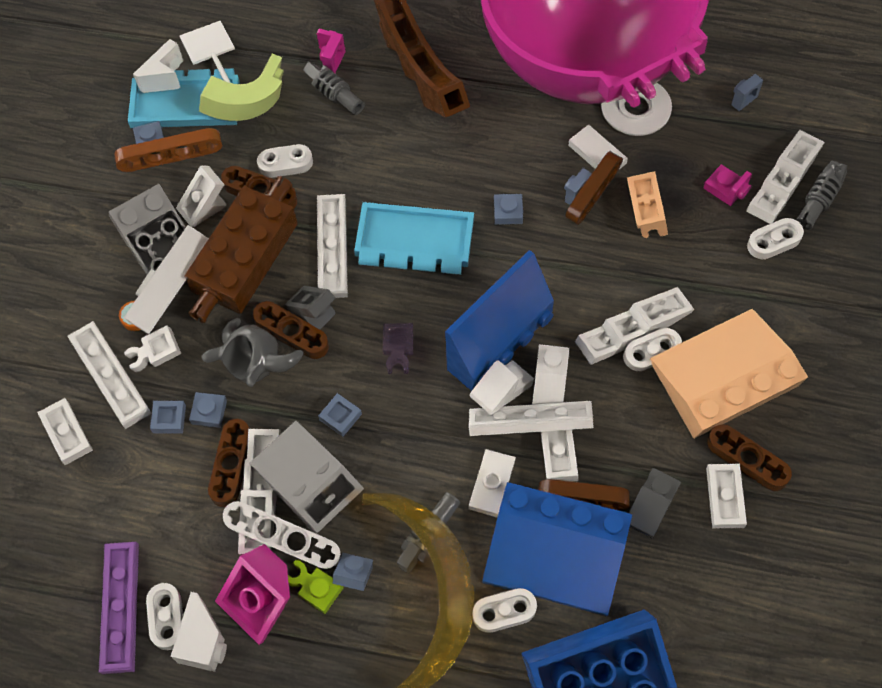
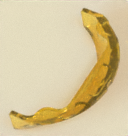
M363 493L361 498L362 505L378 504L396 514L420 538L432 560L439 587V614L435 633L425 656L417 668L403 683L396 687L429 688L455 662L470 631L474 608V586L470 580L471 569L459 541L447 525L421 504L392 493Z

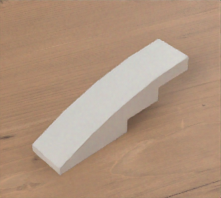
M799 130L779 157L773 170L764 180L761 189L750 202L746 212L772 224L801 182L825 142Z
M187 225L124 316V319L145 333L150 334L186 281L185 274L209 238Z
M676 287L634 303L629 311L608 318L601 327L578 335L575 343L592 365L625 350L627 345L635 339L669 327L692 313L694 308L680 289Z
M248 429L247 459H245L244 485L243 490H241L240 502L275 516L277 493L249 463L281 434V430ZM240 507L239 521L249 524L245 530L252 533L253 523L259 517V514L253 512V517L249 518L243 515L244 509ZM270 519L261 521L258 525L260 536L263 538H271L273 536L274 522ZM239 533L238 554H245L264 543Z

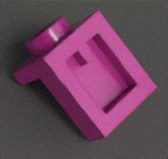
M318 29L317 39L321 49L320 61L336 73L346 52L343 34L331 30Z
M721 164L707 179L703 188L729 206H732L738 198L742 200L751 189L749 181L752 173L746 171L741 177Z

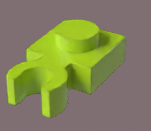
M295 560L293 564L301 573L296 578L288 575L289 586H301L302 588L298 592L299 597L326 614L344 587L333 584V578L317 567L312 574H309L305 564Z

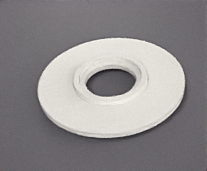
M656 83L653 85L656 89V96L649 100L641 92L638 93L639 97L648 103L649 108L644 114L633 115L625 109V99L601 103V109L604 118L614 129L628 135L643 136L660 130L668 122L672 111L670 96L660 84Z

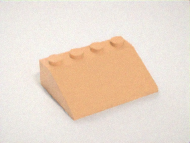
M753 309L650 358L655 372L694 439L712 430L715 426L724 424L798 387L808 378L793 351Z

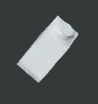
M539 344L532 405L563 403L569 348Z
M191 592L171 657L179 664L215 672L217 664H221L224 660L227 645L224 643L225 639L204 601L197 593Z

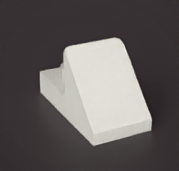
M169 39L133 73L141 92L148 93L180 88L175 70L183 62L177 43Z
M209 166L199 167L176 207L191 227L199 225L226 207V203L219 196L224 183Z
M497 360L471 391L470 397L490 415H493L530 388L534 378L513 360L506 365Z

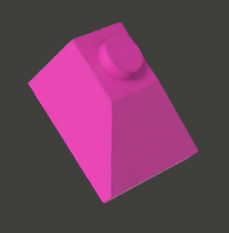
M263 544L239 557L215 600L259 645L266 639L290 598L287 565Z

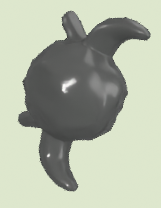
M235 318L222 331V342L224 345L208 350L202 355V360L206 363L221 359L230 374L236 379L245 382L249 387H253L256 382L268 376L270 372L281 373L293 368L302 358L303 351L297 350L290 354L278 355V342L274 336L254 324L238 328L241 319Z

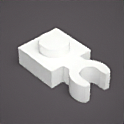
M168 326L141 338L142 347H131L124 352L125 356L130 359L138 356V360L129 365L130 369L135 372L143 370L149 361L156 367L181 354L172 329Z

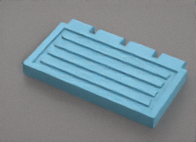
M234 68L224 69L231 83L240 84L238 75L234 73ZM210 69L188 70V76H185L184 70H175L180 84L179 89L148 93L141 92L135 78H132L128 113L130 128L157 121L160 122L161 127L237 125V121L221 120L199 112L200 96L210 77L214 76L223 80L218 69L214 70V75H211Z
M363 202L354 249L355 256L359 257V265L379 267L380 259H384V267L407 269L409 261L413 262L412 270L436 272V265L440 264L441 273L461 275L462 267H468L474 212Z

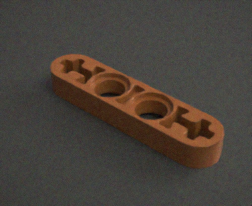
M205 128L124 146L117 149L114 153L116 168L122 172H132L213 154L222 148V141L218 130Z

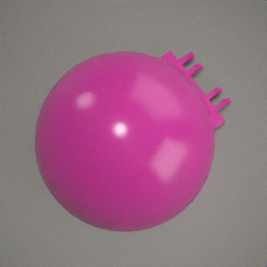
M481 0L483 17L490 38L507 65L529 85L557 99L581 104L609 103L625 99L631 107L635 108L641 103L638 93L641 92L649 100L656 96V89L653 85L672 71L682 83L690 78V73L684 63L698 75L706 70L704 61L699 55L705 53L708 37L700 28L709 0Z

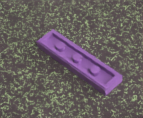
M137 542L110 543L104 546L99 672L101 674L135 672L139 544Z

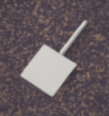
M221 21L180 35V39L193 65L212 58L223 80L231 83L217 57L235 49Z

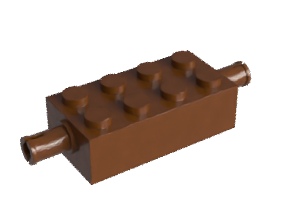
M277 176L267 194H262L243 186L184 277L191 292L200 296L192 310L189 311V315L196 321L199 320L200 323H205L216 304L240 315L298 225L294 208L282 202L293 186L288 179Z

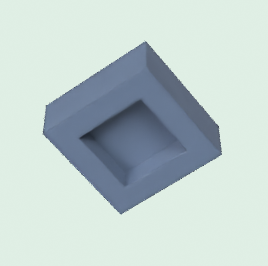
M754 74L748 80H741L734 88L733 92L735 94L731 105L740 111L756 99L759 95L763 79Z
M159 121L133 127L136 144L164 138Z
M583 168L577 176L572 175L568 179L564 187L566 190L565 203L569 205L572 203L592 173Z
M522 194L494 195L495 225L523 224Z
M196 392L189 418L191 424L221 428L227 403L225 395Z
M337 393L318 417L321 422L343 437L359 419L362 412L361 409Z
M153 401L150 425L152 433H183L186 410L184 401Z
M342 553L333 574V584L364 591L373 568V560Z

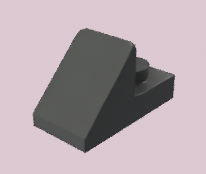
M303 286L284 304L291 313L318 329H321L336 314L330 305L335 296L329 289Z
M652 468L629 512L632 514L630 527L653 538L681 481Z

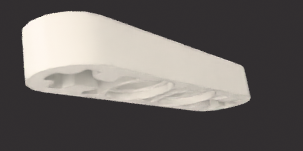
M239 501L230 503L224 509L223 521L231 530L320 568H331L340 559V549L335 542ZM239 507H242L244 509L243 515L249 518L253 517V512L258 513L259 517L253 523L252 533L245 530L249 526L245 522L239 521L237 525L232 524L233 518L229 516V512L231 510L236 511ZM265 519H270L276 524V533L271 538H263L258 533V525ZM293 532H301L306 538L304 548L299 551L290 549L287 544L288 536ZM314 537L318 539L315 546L324 549L326 545L332 546L331 552L335 554V558L333 560L327 559L325 563L320 562L321 556L312 552L311 558L304 556V554L310 547L311 538Z

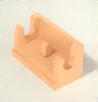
M655 171L627 177L637 228L641 229L642 236L648 238V232L654 229L657 230L660 236L668 235Z

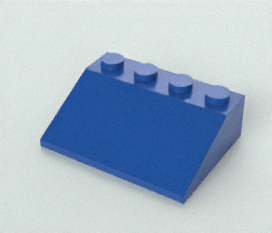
M529 250L445 331L447 371L471 391L494 362L499 360L504 365L508 364L514 356L513 352L520 345L522 347L526 346L533 338V332L539 326L545 327L554 315L552 313L553 297L532 251Z
M507 482L482 583L507 590L526 589L537 598L608 616L632 514Z
M645 609L521 653L532 688H677L657 619Z

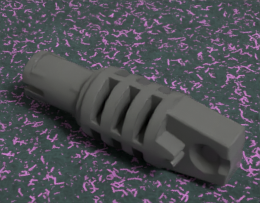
M311 62L306 64L303 71L313 79L311 84L333 103L342 104L352 114L358 115L362 112L365 103L350 91L348 83L326 65L320 68Z
M831 161L814 182L813 187H811L806 195V205L796 218V221L803 228L808 223L806 230H811L821 212L829 209L842 187L847 174V165Z
M445 492L432 512L422 516L401 546L404 552L397 561L400 569L410 574L419 561L424 563L446 533V523L461 504L455 496Z

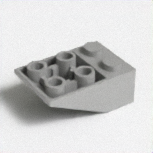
M160 184L153 186L109 211L110 219L146 275L151 269L154 271L158 269L186 228Z
M297 421L291 424L249 463L313 533H318L364 489L350 472Z

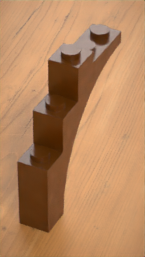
M374 0L381 20L379 25L388 48L397 51L405 76L416 81L424 106L445 118L469 108L470 104L462 80L455 77L436 56L416 23L406 0Z

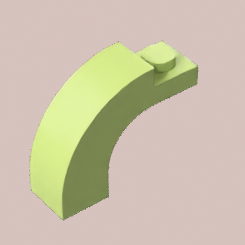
M272 53L259 78L247 84H233L211 76L200 96L199 112L228 121L248 120L264 114L274 106L280 97L281 78L284 72L280 68L282 57Z

